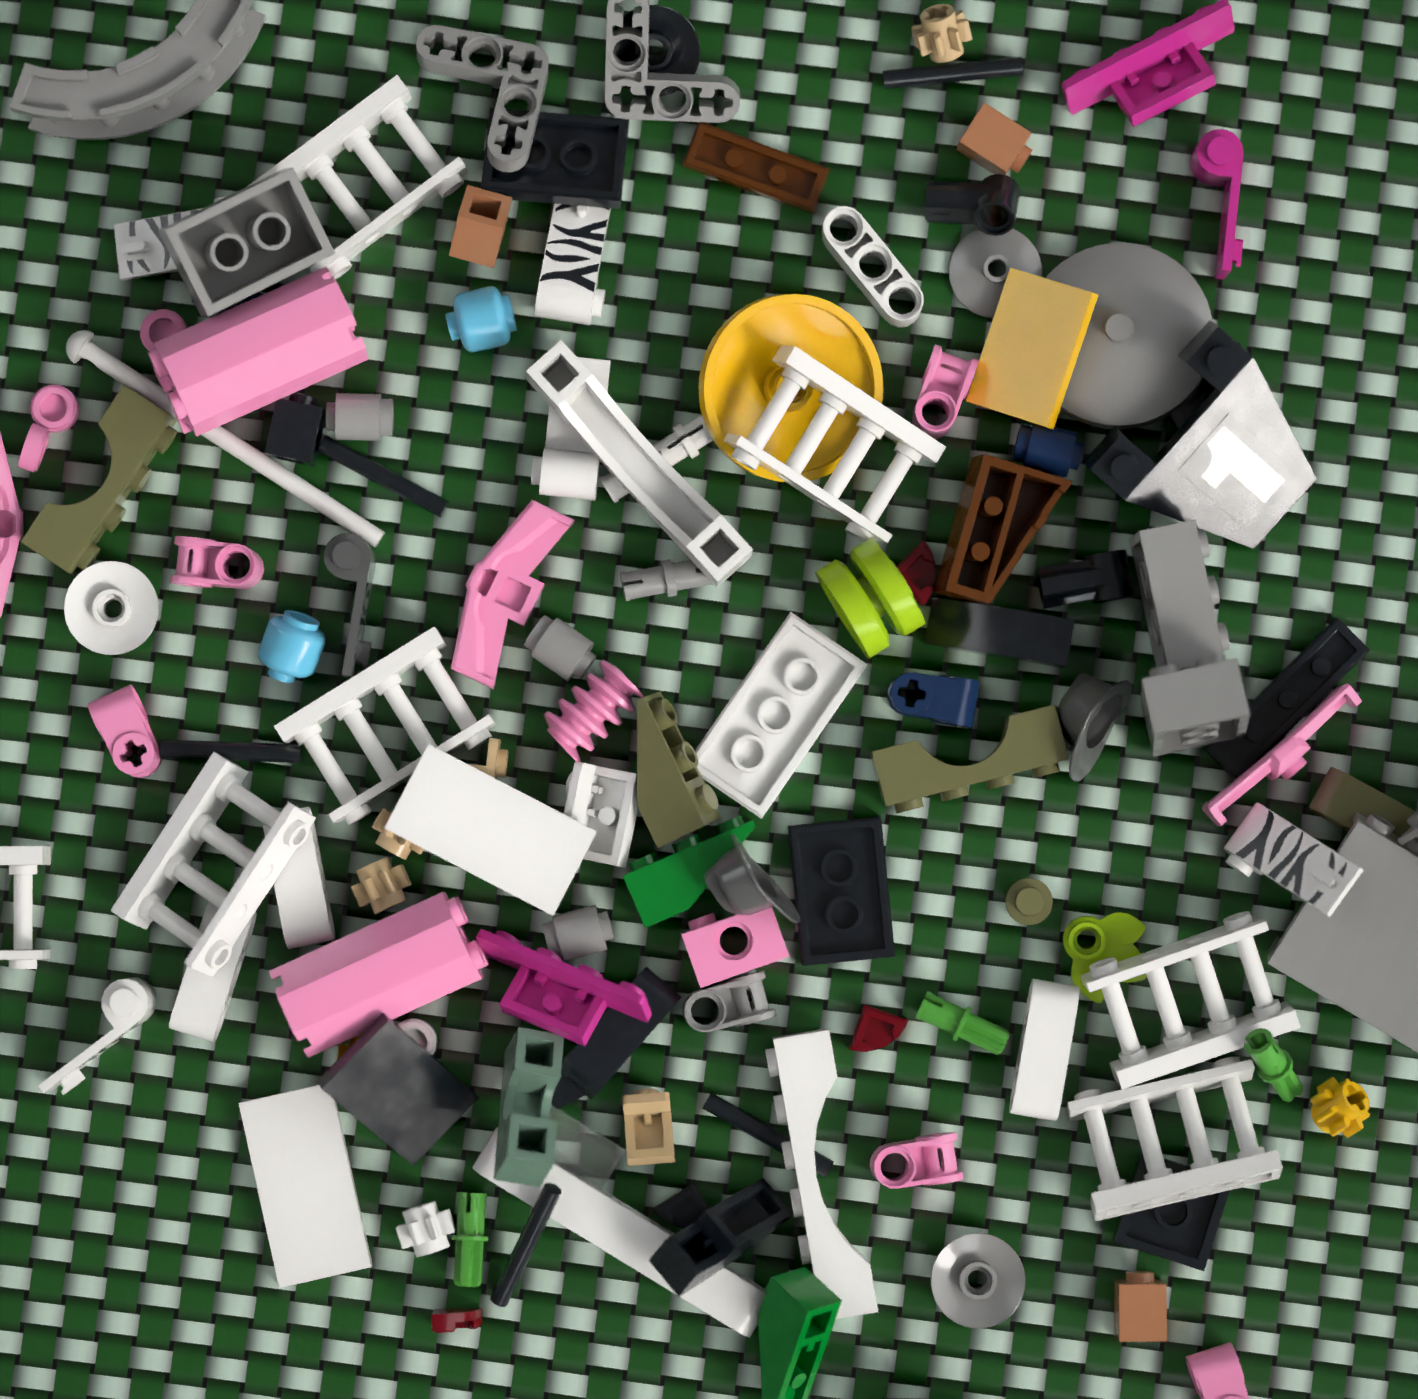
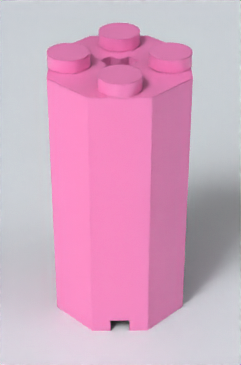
M327 267L153 343L155 350L148 353L157 379L164 393H168L173 412L183 433L186 434L193 431L195 436H199L368 360L362 336L356 339L353 333L355 331L354 326L357 325L337 281L334 277H331Z
M441 892L269 971L272 980L280 977L282 979L283 985L275 988V992L293 1034L298 1041L308 1038L312 1045L303 1049L308 1058L364 1033L383 1013L391 1020L484 978L481 969L488 966L489 963L478 941L470 942L462 925L470 921L459 897L449 899L446 892Z

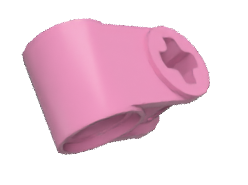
M935 344L921 382L923 386L913 410V425L934 439L945 436L955 422L962 400L966 398L979 360L972 358L970 361L958 358L942 352V347ZM928 405H938L946 412L947 421L938 426L930 425L924 420L922 409Z
M175 536L174 544L178 546L176 574L170 578L171 584L200 588H211L213 586L250 589L262 579L264 563L260 555L244 545L216 542L215 540ZM244 554L250 561L249 572L240 579H233L229 573L230 562L234 557Z
M132 684L88 703V709L93 722L105 741L117 768L137 778L148 777L156 772L161 763L160 748L149 726L144 706ZM134 745L147 750L141 756L143 764L140 766L127 761V758L133 755L131 747Z
M957 1132L929 1134L912 1140L886 1143L879 1146L870 1158L872 1175L882 1185L897 1189L917 1185H938L963 1180V1172L957 1169L953 1143L958 1139ZM938 1148H939V1155H940V1161H941V1168H940L939 1159H938V1152H937ZM891 1153L901 1154L905 1161V1168L902 1174L896 1178H886L881 1172L883 1158Z
M1231 1342L1185 1357L1190 1377L1200 1399H1249L1244 1384L1243 1371Z

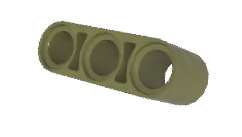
M1333 767L1329 768L1308 807L1316 815L1349 832L1354 824L1353 816L1356 812L1367 818L1370 813H1374L1390 822L1395 827L1393 833L1399 837L1411 827L1406 820L1416 812L1353 776Z

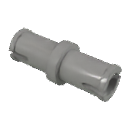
M668 559L660 561L661 566L620 572L625 602L631 599L666 593L667 597L677 596V591L712 584L691 560L671 563V560Z

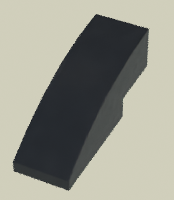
M932 597L924 644L1014 661L1021 660L1064 668L1067 666L1075 620L1004 607Z
M762 1178L704 1211L695 1223L665 1239L649 1259V1262L679 1297L747 1252L786 1222L793 1215V1212L767 1181Z

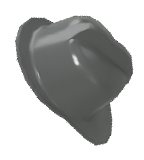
M1082 673L1077 676L1062 697L1057 708V715L1063 737L1074 748L1069 763V777L1073 781L1082 780L1097 762L1113 725L1123 712L1131 696L1132 685L1128 680L1120 681L1112 686L1089 674Z
M732 834L731 837L735 846L719 858L704 875L705 882L718 903L725 910L737 915H751L775 906L790 921L799 923L800 916L788 896L750 857L738 837Z

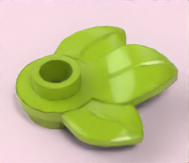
M1114 912L1100 920L1092 916H1081L1073 919L1066 926L1063 933V945L1067 954L1073 959L1071 978L1075 986H1079L1080 992L1091 1001L1101 1003L1104 1000L1102 990L1098 989L1089 992L1082 984L1080 975L1090 972L1089 966L1097 961L1116 958L1117 962L1141 954L1133 943L1142 936L1146 926L1136 917L1122 912ZM1082 931H1091L1095 935V942L1092 946L1085 948L1078 944L1077 937ZM1144 973L1121 982L1142 981L1146 979L1147 975Z

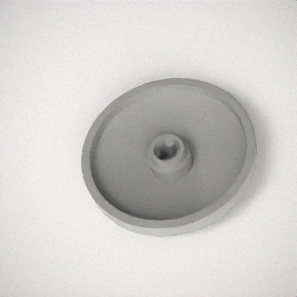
M1109 243L1080 251L1064 260L1046 277L1047 279L1098 294L1060 409L1061 411L1082 423L1104 429L1116 427L1118 430L1132 429L1155 423L1167 417L1193 395L1203 377L1178 355L1209 320L1212 321V316L1201 287L1182 265L1168 255L1146 246L1130 243Z

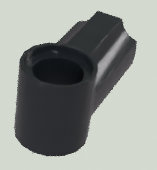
M1002 174L990 175L984 178L981 183L928 181L925 198V220L928 223L976 225L985 234L992 236L1004 235L1010 232L1015 224L1020 197L1019 185L1011 177Z
M1126 549L1086 556L1083 561L1045 566L1036 570L1043 609L1093 600V603H1103L1135 596Z

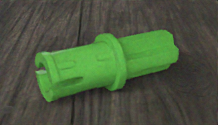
M929 991L926 993L915 1017L953 1035L952 1040L957 1041L958 1037L996 1055H1000L1003 1052L1010 1035L1008 1030L970 1013L971 1007L967 1006L964 1009Z
M1260 1028L1251 1031L1245 1038L1249 1043H1244V1048L1256 1063V1072L1259 1078L1264 1082L1271 1083L1283 1101L1291 1102L1294 1096L1302 1094L1303 1085L1292 1069L1293 1060L1290 1054L1279 1048L1269 1030Z
M457 1192L456 1235H451V1240H456L454 1284L459 1287H478L482 1283L484 1241H488L489 1236H484L487 1193Z

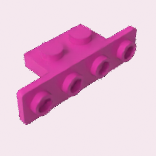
M1220 0L1213 5L1204 6L1193 15L1172 26L1159 29L1152 36L1129 48L1118 50L1102 62L1088 69L1077 71L1061 83L1067 110L1071 115H1074L1112 95L1131 125L1135 127L1216 85L1214 73L1198 50L1234 32L1231 5L1227 0Z
M480 929L476 936L487 957L518 969L499 1004L502 1012L583 1046H586L606 1007L648 1023L652 1015L645 993L631 983L623 981L619 985L605 980L597 970L587 965L580 964L576 968L562 962V959L557 954L548 949L539 947L535 951L522 946L517 938L504 931H497L493 934Z

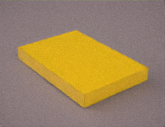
M1010 267L966 401L1054 430L1098 294Z

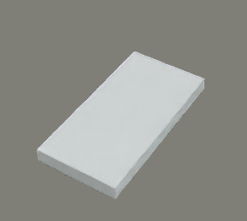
M790 612L696 748L697 768L702 779L762 819L868 664Z
M430 744L427 745L384 827L390 832L554 916L597 831Z
M314 1085L238 1103L279 1288L372 1267L373 1264L337 1102L322 1090L319 1085Z

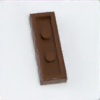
M698 122L683 161V167L812 215L829 173V168L703 122Z

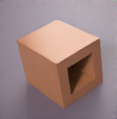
M984 102L960 139L956 151L992 174L1007 175L1010 169L1018 174L1032 152V149L1026 146L1031 132Z
M467 185L458 213L449 256L494 268L513 197Z
M1128 1271L1126 1272V1279H1114L1115 1337L1119 1342H1167V1284L1161 1279H1154V1272Z

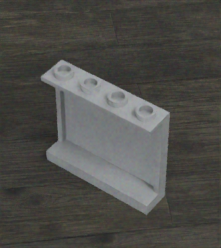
M1356 812L1353 816L1354 824L1336 852L1359 866L1363 872L1330 917L1304 901L1281 939L1276 937L1267 951V963L1418 1053V839L1414 838L1401 845L1397 841L1400 837L1393 833L1395 827L1390 822L1374 813H1370L1367 818ZM1335 882L1334 885L1331 886V888H1335L1337 886V882Z

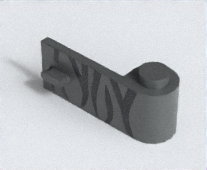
M341 533L334 536L327 543L324 551V562L327 569L340 581L357 585L342 670L343 676L352 678L357 675L359 665H362V670L368 668L372 643L364 642L363 637L376 561L372 547L360 536L353 533Z

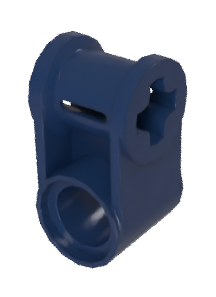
M909 672L895 677L890 682L887 689V701L896 713L905 716L930 719L932 722L973 728L980 681L955 676H934ZM909 681L914 682L913 688L915 691L921 692L920 700L912 701L910 707L905 706L906 700L904 697L898 696V689L907 687Z

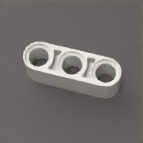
M841 206L831 210L825 217L822 228V241L825 247L886 322L895 327H907L913 324L919 317L924 303L923 293L918 284L857 210L848 206ZM845 220L854 225L856 235L853 239L842 242L832 236L830 227L837 221ZM870 256L879 258L885 265V272L877 278L867 277L862 273L859 263L864 258ZM900 292L908 294L912 297L915 308L907 314L894 312L889 305V298L892 295Z
M309 806L301 808L302 810L312 815V811ZM314 822L309 828L310 831L306 841L294 851L274 882L283 935L288 949L335 940L333 917ZM263 824L264 836L266 837L270 828Z
M210 902L207 905L199 930L202 932L205 931L219 909ZM256 912L233 945L229 960L217 970L213 977L187 965L170 1017L169 1029L213 1043L216 1041L255 926Z
M1034 978L1031 980L1011 1090L1009 1113L1057 1121L1079 1002V986Z

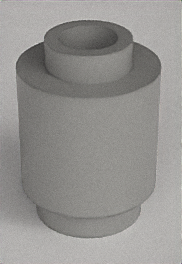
M336 393L335 402H327L326 429L335 431L336 440L381 441V436H393V399H382L381 394Z
M546 615L539 620L524 643V646L532 651L531 657L566 681H569L574 675L581 679L596 659V655L590 652L594 642L559 618L553 621Z
M596 904L552 916L553 921L542 924L548 950L554 952L560 958L563 957L564 962L608 950L606 940L614 939L608 912L598 913Z

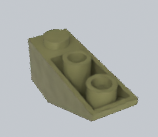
M661 691L637 700V806L657 848L721 819L717 810L719 806L717 796L713 789L704 783L697 768L698 758L696 752L688 742L684 741L677 727V713L673 705L667 699H664Z

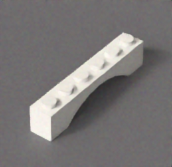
M562 340L526 370L527 381L716 588L752 557L753 549L651 445L609 396L594 375Z
M824 1028L772 1037L774 1048L765 1049L769 1075L770 1077L779 1076L782 1095H776L773 1098L778 1124L787 1123L790 1141L782 1142L781 1144L786 1171L795 1169L798 1188L789 1190L794 1218L803 1216L807 1235L798 1236L802 1264L812 1263L813 1274L842 1300L836 1319L878 1312L870 1263L867 1258L848 1242L834 1224L822 1200L816 1178L814 1148L817 1123L826 1096L837 1078L829 1029Z

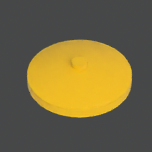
M802 294L768 296L756 300L735 312L725 321L712 338L703 358L699 375L701 413L707 430L715 444L727 458L741 469L755 476L778 482L785 481L758 465L756 470H752L734 459L731 455L735 449L723 442L727 433L740 435L747 439L784 379L781 376L784 369L774 363L772 359L781 345L796 346L881 404L883 400L881 363L874 344L864 328L852 315L834 303L819 297ZM807 385L805 390L799 389L763 450L785 464L822 403L819 402V398L822 394ZM845 410L843 415L837 414L802 471L801 475L811 481L833 473L859 430L856 426L859 418Z

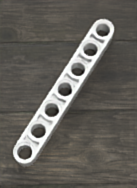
M496 1127L472 1167L477 1173L534 1207L545 1183L557 1185L562 1190V1193L550 1218L676 1294L649 1262V1259L665 1239L675 1233L555 1160L553 1167L540 1187L493 1180L498 1127ZM726 1266L679 1297L738 1333L750 1338L758 1326V1314L765 1296V1289L729 1266Z

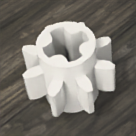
M431 1201L402 1211L405 1223L395 1228L402 1249L413 1246L416 1257H421L450 1246L447 1235L456 1231L450 1209L439 1212L436 1201Z

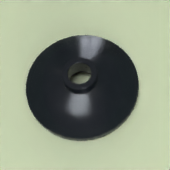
M650 5L649 40H659L663 45V49L657 53L649 51L648 73L695 74L700 61V42L695 28L678 11L666 6ZM633 10L624 15L623 27H632ZM615 25L613 28H614V29H618V28H622V27H618V26ZM638 26L636 29L642 30V26ZM623 39L614 46V53L617 58L625 62L634 61L641 53L639 45L630 39ZM624 86L631 91L630 86ZM646 86V95L643 96L652 97L654 86ZM675 86L666 87L661 91L659 97L670 95L680 90V88Z

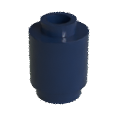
M1032 423V426L1020 424L1012 461L1023 463L1025 467L1048 474L1067 477L1069 469L1078 470L1084 443L1076 441L1077 432L1057 427H1054L1053 430Z

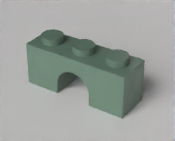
M518 1027L505 1050L493 1180L540 1187L554 1165L557 1121L549 1118L554 1090L561 1078L564 1038L559 1035Z

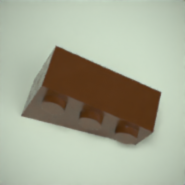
M986 454L971 457L933 592L966 602L990 604L1023 556V551L1037 530H1040L1048 519V514L1073 481Z

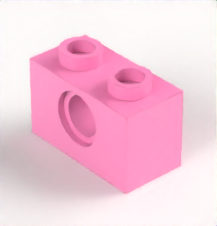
M772 907L751 915L735 914L719 921L716 920L715 914L711 913L687 922L690 931L681 934L700 988L789 957ZM739 927L744 930L748 942L746 948L741 953L729 954L722 949L720 936L725 929Z

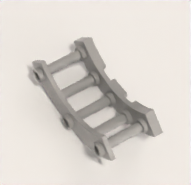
M195 0L191 9L175 27L176 30L155 48L150 47L132 58L117 63L114 67L88 72L87 70L48 69L25 63L9 108L13 112L32 117L28 126L29 130L53 137L75 140H105L150 131L183 116L212 96L244 61L259 35L266 15L249 9L253 0Z

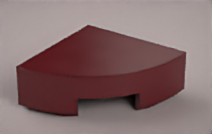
M924 540L897 565L913 593L914 600L921 607L930 598L936 581L934 556Z
M863 1005L848 1049L858 1052L881 1049L892 1043L902 1034L909 1020Z
M482 1308L435 1309L431 1314L432 1331L434 1333L455 1332L456 1328L476 1329L482 1325Z

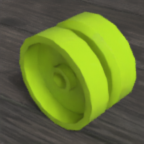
M872 537L851 550L850 559L860 579L856 580L848 567L836 559L815 572L834 610L868 659L890 646L889 634L880 619L882 616H884L897 634L904 637L926 624L903 575Z

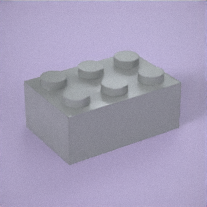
M293 167L282 169L158 230L200 316L207 317L335 254Z
M1190 520L1138 531L1129 539L1156 668L1175 664L1178 666V671L1197 667L1196 661L1201 658L1224 654L1223 651L1230 648L1225 623H1217L1213 604H1218L1220 597L1214 575L1207 577L1204 558L1210 557V549L1205 530H1197L1196 521Z
M1224 654L1207 656L1196 661L1197 667L1178 671V666L1175 664L1165 665L1150 670V677L1142 678L1141 706L1153 757L1244 738L1246 736L1250 713L1237 658L1226 660Z

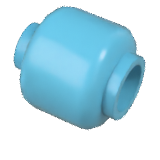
M494 286L457 294L453 301L454 312L446 313L451 340L461 339L463 347L470 353L504 346L510 341V332L517 331L509 294L501 295L500 291Z
M286 610L283 615L272 617L268 621L259 647L258 657L269 668L268 675L281 682L294 683L296 678H306L315 673L326 641L325 634L319 629L320 622L298 611Z

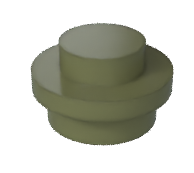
M1033 878L1018 880L1009 888L1005 898V905L1008 914L1016 922L1024 925H1035L1048 917L1052 909L1053 899L1049 888L1043 882Z

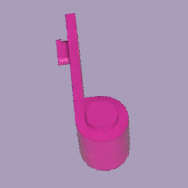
M1215 129L1206 133L1192 151L1190 158V169L1195 178L1201 183L1210 186L1224 187L1215 279L1222 280L1231 272L1232 263H1235V267L1241 266L1243 240L1235 239L1244 155L1243 145L1234 133L1225 129Z

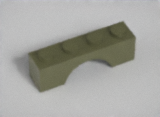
M123 385L98 423L106 435L111 449V466L104 484L95 494L79 503L70 505L46 503L21 540V543L74 576L77 575L80 569L85 570L91 566L100 552V548L96 544L106 530L109 532L114 531L126 512L122 505L131 491L138 493L147 482L152 471L147 466L157 451L163 454L172 444L177 434V430L173 428L177 420L126 385Z
M1055 704L1006 717L1003 734L995 750L987 758L973 765L954 766L943 763L931 756L918 740L870 753L884 807L894 805L896 813L924 807L922 797L940 793L942 802L969 795L967 786L984 781L987 790L1015 783L1013 774L1030 769L1033 778L1060 772L1058 762L1069 759Z

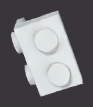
M577 761L574 763L573 771L568 776L566 782L567 799L563 814L597 831L583 859L626 868L638 812L637 774Z

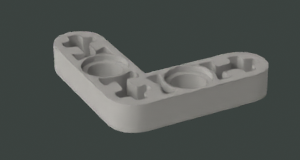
M608 0L606 15L605 103L611 114L617 118L629 120L708 123L727 122L736 115L740 105V92L736 83L728 77L721 75L648 73L650 0H633L634 3L641 4V6L634 7L632 27H623L624 9L622 6L615 5V3H621L623 0ZM613 25H616V26L622 27V28L614 29V28H613ZM642 26V30L636 29V27ZM623 39L635 41L641 50L639 57L630 62L617 58L614 53V46L617 42ZM622 86H630L632 94L646 95V86H654L651 99L652 107H645L646 97H633L631 105H622L621 97L613 96V94H619ZM669 86L679 87L685 93L686 101L678 108H668L660 101L659 95L661 91ZM693 87L700 88L699 97L711 98L714 96L715 90L721 89L724 90V96L732 100L725 101L724 108L717 109L714 108V101L699 99V109H692L694 99Z
M432 25L424 28L416 38V59L424 70L434 74L500 87L487 139V158L490 164L499 171L514 172L520 170L529 158L548 80L549 59L546 52L539 46L441 25ZM435 43L443 44V49L440 50L439 55L430 54V49H433ZM458 46L462 47V61H455ZM486 50L494 55L495 61L490 66L478 67L470 62L469 57L475 51ZM503 56L509 57L507 71L502 70ZM525 62L534 63V68L531 69L530 74L521 73V68L524 67ZM521 99L530 105L531 110L524 116L515 117L506 111L505 106L511 100ZM508 130L516 132L515 149H512L510 155L502 154L501 148H504Z

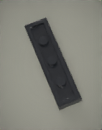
M1338 617L1334 618L1248 704L1250 716L1246 736L1244 738L1210 744L1204 750L1234 780L1266 755L1370 649Z

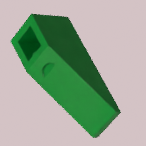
M740 815L716 825L717 836L701 842L698 834H695L672 844L675 854L657 860L655 853H651L628 863L632 872L624 875L623 878L644 927L647 928L688 910L707 887L704 877L707 870L735 846L731 835L735 834L743 843L756 827L754 821L751 820L744 823Z

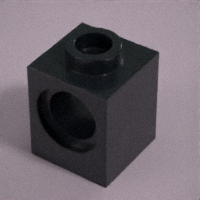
M293 393L290 394L289 400L279 399L275 402L264 452L268 457L315 467L318 456L317 451L321 443L326 420V411L323 407L316 406L318 399Z

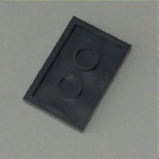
M490 108L487 139L495 108ZM506 109L510 115L515 117H521L530 112ZM540 112L529 158L520 170L502 172L495 169L487 158L486 139L481 189L513 197L512 200L621 209L629 119ZM508 130L506 144L504 148H501L502 154L510 155L512 149H515L516 132Z
M881 816L788 826L795 906L800 916V922L797 923L801 966L895 957Z
M384 1013L317 1081L322 1090L413 1166L479 1099L471 1088Z

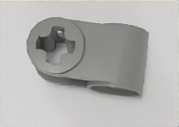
M765 971L723 981L724 983L690 993L682 1007L686 1023L694 1030L712 1032L775 1017V1009L769 1008L762 982L766 978ZM746 988H749L753 1003L752 1010L749 1004ZM701 997L711 998L717 1006V1015L708 1024L697 1023L691 1015L693 1003Z

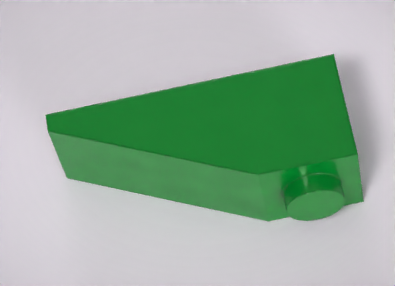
M806 1267L771 1277L765 1288V1296L758 1314L762 1399H808L842 1300Z

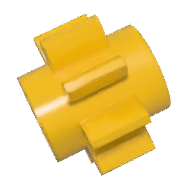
M1332 1077L1317 1087L1318 1094L1310 1098V1102L1313 1103L1311 1115L1319 1129L1333 1137L1342 1132L1346 1138H1349L1364 1128L1362 1121L1370 1117L1368 1112L1369 1099L1360 1085L1349 1079L1338 1083Z

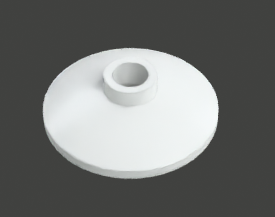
M117 561L100 562L87 567L79 573L70 584L64 601L65 620L74 638L87 649L104 655L123 654L139 647L152 633L159 612L158 597L150 580L137 568ZM113 600L119 601L122 605V612L116 618H110L106 613L107 604Z

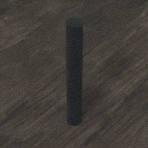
M1022 57L884 70L883 84L884 89L1021 76L1023 75Z
M327 435L319 445L317 452L440 518L448 507L449 501Z
M165 739L160 741V758L209 760L212 753L216 752L230 761L301 763L302 745L299 746L298 744Z
M712 1092L702 1107L707 1112L782 1154L781 1143L790 1141V1136ZM814 1150L816 1173L825 1178L834 1161Z
M553 1183L544 1184L492 1292L490 1300L497 1306L506 1307L562 1193V1190Z

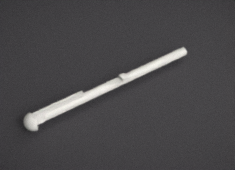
M80 330L69 337L66 343V353L74 364L81 358L91 361L98 369L176 418L167 395L168 393L165 394L162 387L92 343L93 332ZM219 426L201 434L342 527L360 536L373 547H376L385 533L383 530L224 427Z

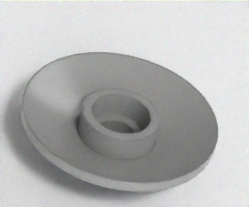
M976 229L960 241L952 254L949 265L950 285L956 298L965 308L979 316L993 318L1010 267L1042 277L1041 260L1032 242L1017 230L1011 229L1010 232L1004 235L992 236ZM994 261L1001 262L1005 266V274L1001 277L992 276L988 271V265Z
M970 1233L955 1238L940 1251L931 1271V1289L940 1310L955 1323L969 1328H988L1002 1323L1016 1311L1025 1291V1271L1019 1256L1008 1243L990 1234ZM975 1270L984 1272L986 1276L985 1283L980 1287H972L968 1283L969 1274Z

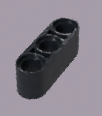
M647 966L631 984L645 993L652 1012L648 1023L609 1008L600 1018L586 1046L577 1044L562 1061L561 1074L591 1100L681 999V996Z

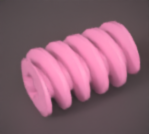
M605 660L599 663L604 675L602 679L591 673L585 676L590 688L589 691L578 686H574L571 689L576 700L575 704L564 699L558 701L563 714L561 717L549 711L544 714L549 727L547 731L576 762H581L576 749L577 746L589 751L595 749L590 734L594 733L605 739L608 736V732L603 722L607 720L619 726L622 720L617 709L621 707L633 713L636 708L631 696L634 694L640 698L645 697L618 667Z

